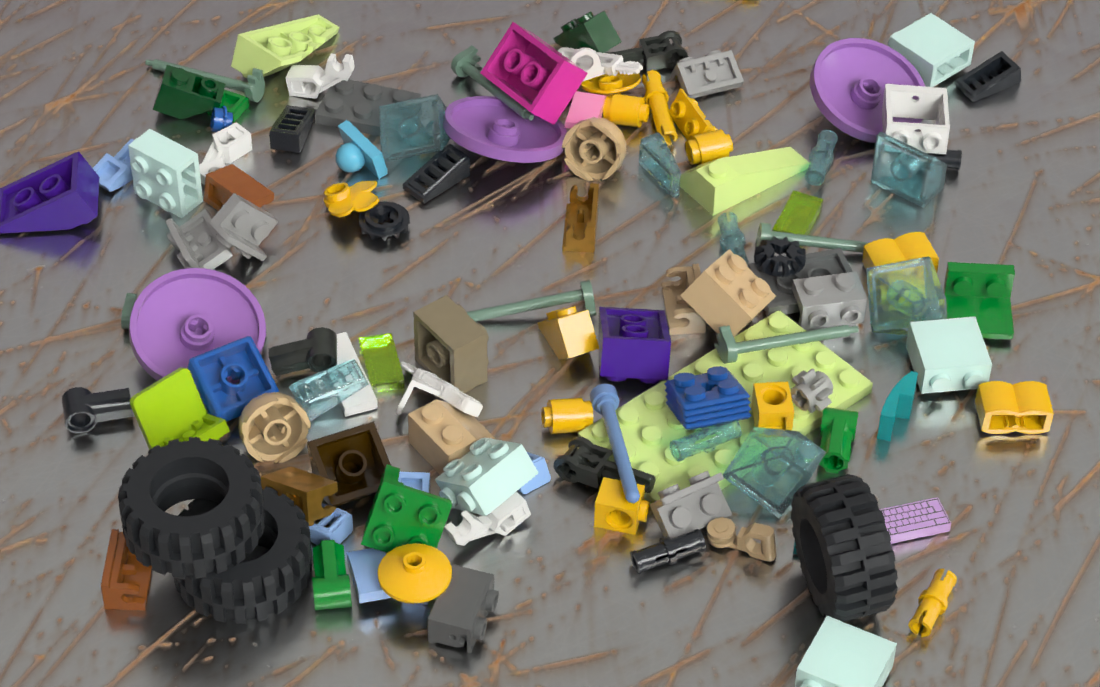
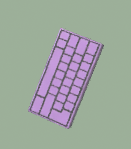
M938 497L880 509L885 518L887 531L889 530L891 544L950 532L951 522Z

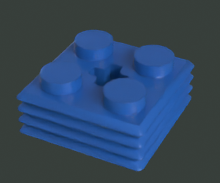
M251 336L233 341L192 357L189 360L187 369L192 375L209 414L225 419L226 422L241 416L244 407L253 398L263 393L279 392ZM230 376L232 380L239 379V383H229L227 378Z
M711 367L707 370V373L699 375L679 373L674 376L673 380H668L664 383L667 387L665 389L667 393L665 397L668 400L666 404L687 430L744 420L752 416L749 413L751 410L749 407L751 402L748 400L750 395L726 367Z

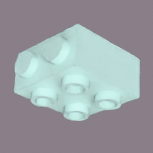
M930 13L902 30L893 33L888 41V46L903 55L916 68L926 87H934L971 65L975 41Z
M151 129L128 145L133 188L135 194L140 198L146 199L180 218L186 216L203 202L198 153Z
M975 316L909 322L906 348L913 370L918 372L917 382L921 394L978 389L979 384L989 382L992 362Z
M481 438L470 446V451L461 459H455L448 463L443 469L444 472L435 481L441 489L439 492L440 497L452 501L451 509L467 510L471 513L487 516L539 472L522 444L492 438Z
M826 616L797 668L795 687H882L893 667L897 643Z

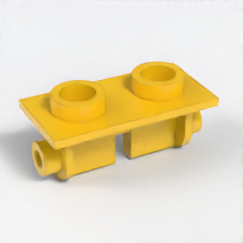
M680 89L671 104L670 113L672 120L685 138L691 140L692 136L718 130L709 120H705L706 116L699 108L698 102L688 97L684 90Z

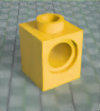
M788 381L754 383L751 409L757 437L792 436L794 407Z
M603 477L595 501L594 527L636 535L640 521L646 522L649 512L650 501L644 500L645 485L637 484L640 498L636 503H629L625 498L621 481Z

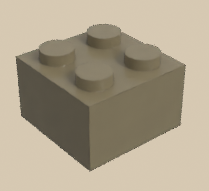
M447 295L413 312L415 360L426 371L436 374L442 380L463 391V393L488 381L487 366L489 360L487 357V342L489 336L482 324H477L460 304H456Z

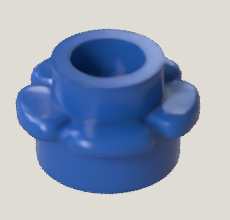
M225 105L222 108H213L210 123L211 132H218L232 125L233 114L227 111Z

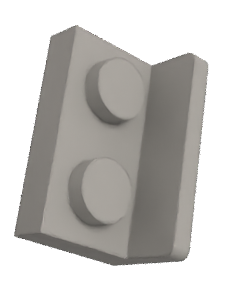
M715 50L709 52L704 57L696 59L693 57L683 58L677 62L671 73L672 80H679L681 88L690 98L738 88L744 82L732 50L725 52Z
M233 193L209 223L218 232L215 237L229 249L235 246L237 251L246 258L250 259L254 256L264 261L267 255L260 249L259 244L269 235L279 221L271 213Z
M705 471L688 479L691 486L680 490L678 484L658 492L660 500L649 505L664 537L667 536L671 539L692 532L695 529H702L715 518H726L732 515L718 484L719 481L724 479L722 473L710 477L709 472Z

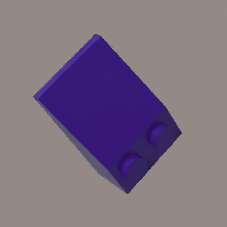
M78 151L0 188V234L70 230L81 224L91 222L94 218L98 217L100 177Z
M599 307V372L601 377H606L607 380L616 382L625 381L626 378H638L644 383H658L660 380H668L671 338L665 310Z

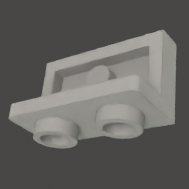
M204 209L180 227L171 217L165 221L170 230L167 237L171 244L177 250H180L177 257L185 269L206 268L214 270L233 256L231 250L215 237L218 232L209 223L213 216L207 209Z
M857 271L793 279L792 291L800 310L799 326L804 330L861 323L865 320L867 296Z

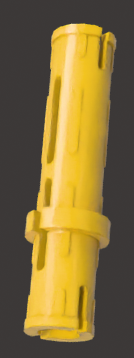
M655 70L647 71L649 81L645 74L642 76V83L646 91L644 95L645 103L650 106L659 143L669 146L672 145L670 135L674 142L678 139L668 106L669 95L667 90L663 88L660 73Z

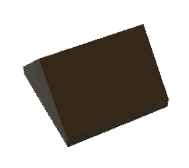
M374 421L307 442L312 473L337 482L338 491L331 496L324 497L327 504L334 507L376 494L386 464L391 465Z

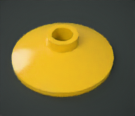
M619 72L616 76L600 75L583 81L581 88L594 94L614 96V94H621L636 87L641 82L640 74L624 75Z
M412 543L396 547L382 558L378 566V582L382 590L391 598L404 603H424L437 598L448 588L452 578L451 564L446 555L437 548L426 544Z

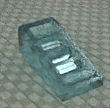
M657 132L642 138L640 141L639 164L673 198L678 197L681 171L663 136Z
M352 359L301 379L290 385L289 388L296 401L306 411L309 420L312 421L369 384L356 360ZM351 374L353 380L347 382L345 377ZM339 381L340 385L334 387L333 384Z

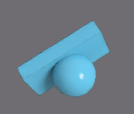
M346 120L338 125L344 144L338 148L335 157L336 163L341 170L353 173L359 171L365 165L378 179L388 174L382 152L350 121Z

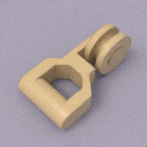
M724 517L715 518L707 525L708 541L714 547H729L745 551L752 558L769 562L777 557L775 532L771 526L753 523L748 528L742 527L736 536V527L731 519ZM754 539L761 540V544L757 543Z

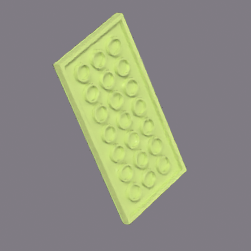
M776 311L741 332L734 339L736 342L805 332L806 330L783 312ZM820 341L738 354L736 362L726 364L722 362L715 348L668 377V380H673L674 376L679 373L699 375L707 373V370L711 367H726L750 395L748 398L751 402L749 404L750 408L754 383L788 381L791 392V388L796 386L792 378L803 370L806 372L810 369H814L815 372L821 371L830 378L833 384V393L828 396L832 402L827 406L830 408L846 410L872 393L873 383ZM668 380L661 381L615 411L632 468L655 476L656 480L652 492L645 493L644 500L650 501V504L660 500L658 492L678 484L680 490L691 486L688 479L705 471L709 472L710 477L722 473L724 479L719 481L718 484L721 490L821 426L823 410H815L813 413H810L809 410L803 411L793 403L792 436L757 437L752 409L749 411L752 416L748 419L687 430L666 404L668 400L665 397L667 395L665 389L667 387L664 383ZM603 418L578 432L579 437L588 439L594 445L612 450Z

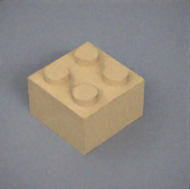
M730 249L704 270L680 295L717 334L720 333L719 327L729 325L734 337L776 297L768 283L758 278L747 267L745 260L739 255L734 254Z

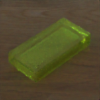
M793 190L772 231L808 235L822 209L823 199Z
M392 333L359 338L361 356L367 379L373 392L378 393L405 388V380Z

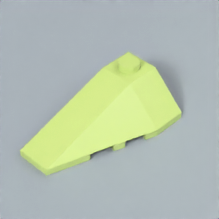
M318 14L238 34L231 67L241 72L245 78L248 75H252L253 68L263 70V77L272 75L303 60L336 35L340 27Z
M792 147L719 158L700 164L675 176L674 182L714 216L809 169L810 163Z

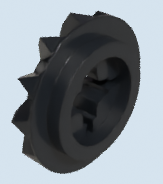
M383 201L378 202L376 206L367 211L360 212L358 221L362 234H369L372 240L382 237L386 241L387 237L398 239L400 233H406L408 224H410V217L408 211L403 206L394 202Z
M773 235L770 241L761 240L760 245L755 247L754 262L766 274L777 277L792 276L804 268L806 264V249L800 248L799 241L789 242L787 236L782 240L777 239Z

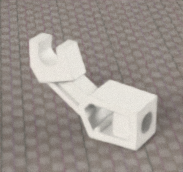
M331 53L327 60L325 71L319 65H292L285 78L289 95L317 99L322 91L342 80L348 81L355 68L353 55L346 54L342 61L343 64L337 61L336 54Z
M237 122L212 134L213 142L203 162L199 164L202 184L205 185L206 174L225 167L224 163L231 164L252 150L251 133Z
M516 491L487 516L480 515L476 517L465 510L461 513L463 520L458 526L455 527L452 522H449L445 529L448 536L457 545L465 546L469 541L494 533L506 536L526 520L531 513L526 500Z

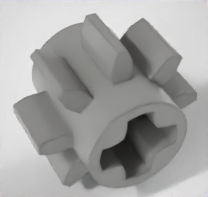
M810 369L808 372L803 370L792 378L796 386L791 388V398L799 409L803 411L809 410L810 413H813L815 410L822 411L832 403L828 396L833 393V384L825 373L821 371L815 372L814 369Z

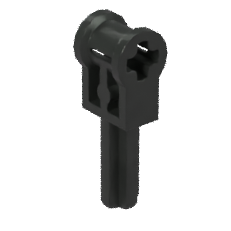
M665 31L659 36L639 39V48L608 53L622 55L624 62L635 61L644 64L646 71L663 68L673 70L678 61L688 57L687 51L681 46V36L676 31Z
M574 437L569 442L567 452L554 461L553 467L555 472L567 482H580L599 489L603 477L620 480L612 450L594 445L584 437ZM632 468L636 484L645 485V493H651L656 480L655 476Z

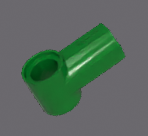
M830 407L824 408L820 438L822 440L818 465L822 466L826 472L839 473V471L848 468L851 442L854 443L858 412Z
M335 540L321 541L318 546L313 547L312 556L313 570L315 571V577H312L315 610L352 607L349 574H346L344 545L336 543Z

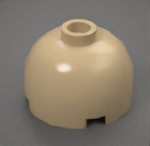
M592 117L579 121L566 133L562 142V149L565 147L566 165L575 175L587 181H592V178L598 180L607 179L620 168L626 156V141L622 131L616 124L605 118Z
M280 392L263 393L253 398L244 407L239 418V435L247 452L257 461L275 460V464L284 463L296 457L307 444L308 440L306 437L311 423L304 408L291 396Z

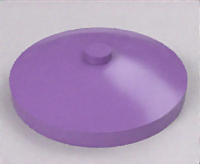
M847 38L828 45L816 59L810 73L811 93L822 114L844 133L871 143H883L882 105L885 84L925 86L916 68L903 55L887 45L863 38ZM918 96L912 97V99L917 100L919 98ZM893 117V122L921 123L923 120Z
M473 96L456 100L446 108L443 120V128L446 134L460 146L482 156L518 163L542 162L559 156L564 148L562 149V142L567 133L566 128H564L565 126L560 120H557L555 125L534 114H532L534 116L533 120L524 119L494 96Z
M206 268L180 269L155 279L138 296L130 316L129 337L133 353L143 369L157 381L180 367L187 369L190 358L246 336L252 337L261 355L266 337L264 313L252 292L235 278ZM229 376L227 378V381L229 383L236 384L237 382H239V379L232 380V378Z

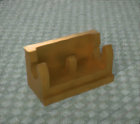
M590 183L588 196L586 197L578 196L577 185H573L570 190V203L566 205L562 251L594 253L599 184Z
M292 466L261 476L262 489L264 490L265 487L278 491V496L284 494L293 500L294 506L300 507L305 514V521L308 522L309 526L314 525L316 520L330 516L336 510V507L332 505H326L322 508L324 497L331 496L338 491L336 481Z

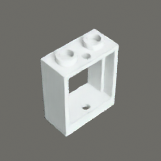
M885 84L882 105L883 149L946 154L950 132L947 88ZM913 96L919 97L917 100L912 99ZM893 117L936 120V124L893 122Z

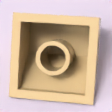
M438 399L408 414L409 443L440 475L444 472L443 469L448 463L455 459H461L470 451V446L481 438L496 439L474 416L466 414L448 402Z

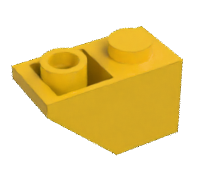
M576 306L561 308L546 313L547 320L537 322L541 333L558 359L571 358L600 349L588 310L577 311Z

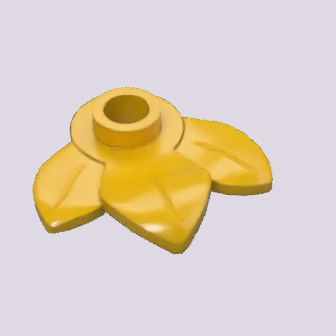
M361 181L350 187L347 183L333 184L324 191V204L328 208L329 213L336 217L348 216L353 210L357 212L367 211L379 202L378 196L371 193L377 186V181Z

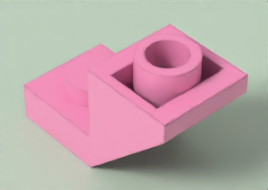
M576 91L564 128L571 129L579 121L588 118H602L604 102L609 95Z

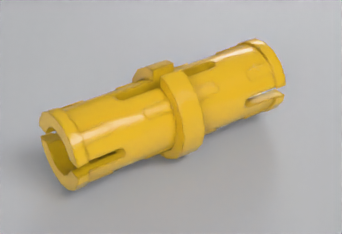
M945 569L936 570L928 589L921 592L918 598L919 606L908 624L909 629L914 634L918 635L922 625H924L921 636H929L938 616L945 612L948 606L947 598L957 582L955 574L948 570L944 579L941 580Z

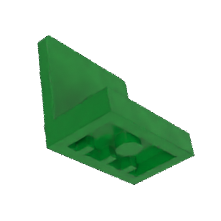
M948 262L943 287L945 319L975 316L983 338L1013 339L1014 328L1010 297L1015 277L1014 265Z
M386 464L364 526L361 545L385 551L386 553L396 547L412 543L426 544L437 548L452 508V501L398 482L400 468Z

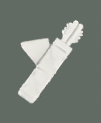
M562 47L558 50V52L588 73L583 81L600 75L616 76L618 72L624 75L639 74L643 69L639 62H624L622 55L596 52L591 48L573 49Z
M406 362L400 363V367L412 374L413 377L395 411L396 414H401L413 388L417 387L440 397L460 411L478 418L483 408L479 401L442 380V378H439L434 373L421 368L417 369Z

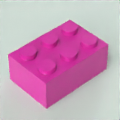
M512 22L480 74L529 112L555 125L588 74L537 35Z

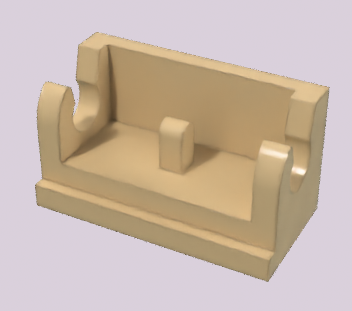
M692 264V266L673 267L666 270L667 277H681L678 281L662 282V295L670 335L705 333V320L680 296L701 275L699 264Z

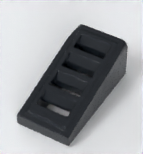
M1001 51L956 79L954 85L972 102H975L1021 82V68ZM982 80L985 84L982 85L978 81ZM973 84L977 89L973 91L968 85Z
M287 105L270 130V148L301 153L317 110Z
M449 144L403 183V189L425 204L470 176V159L462 151ZM424 183L428 188L425 189L421 184Z

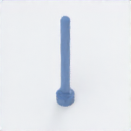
M600 384L594 387L590 393L592 407L603 417L625 498L629 503H636L640 498V494L615 412L619 405L617 390L610 384Z

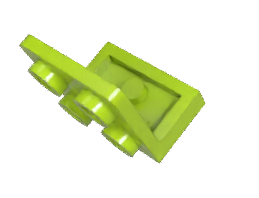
M183 367L176 369L130 399L131 408L149 450L157 445L160 447L167 446L168 441L179 439V442L189 441V437H199L201 441L207 442L209 438L220 441L219 438L230 432L225 419L207 414L190 371Z

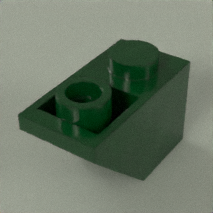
M605 10L596 15H593L590 11L577 19L569 21L561 26L563 32L553 38L561 47L573 49L591 48L601 53H605L622 42Z
M166 65L153 110L179 119H185L213 110L214 107L219 108L225 83L186 71L182 68Z

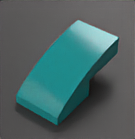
M911 371L891 390L882 408L877 439L891 441L895 418L910 419L918 372Z

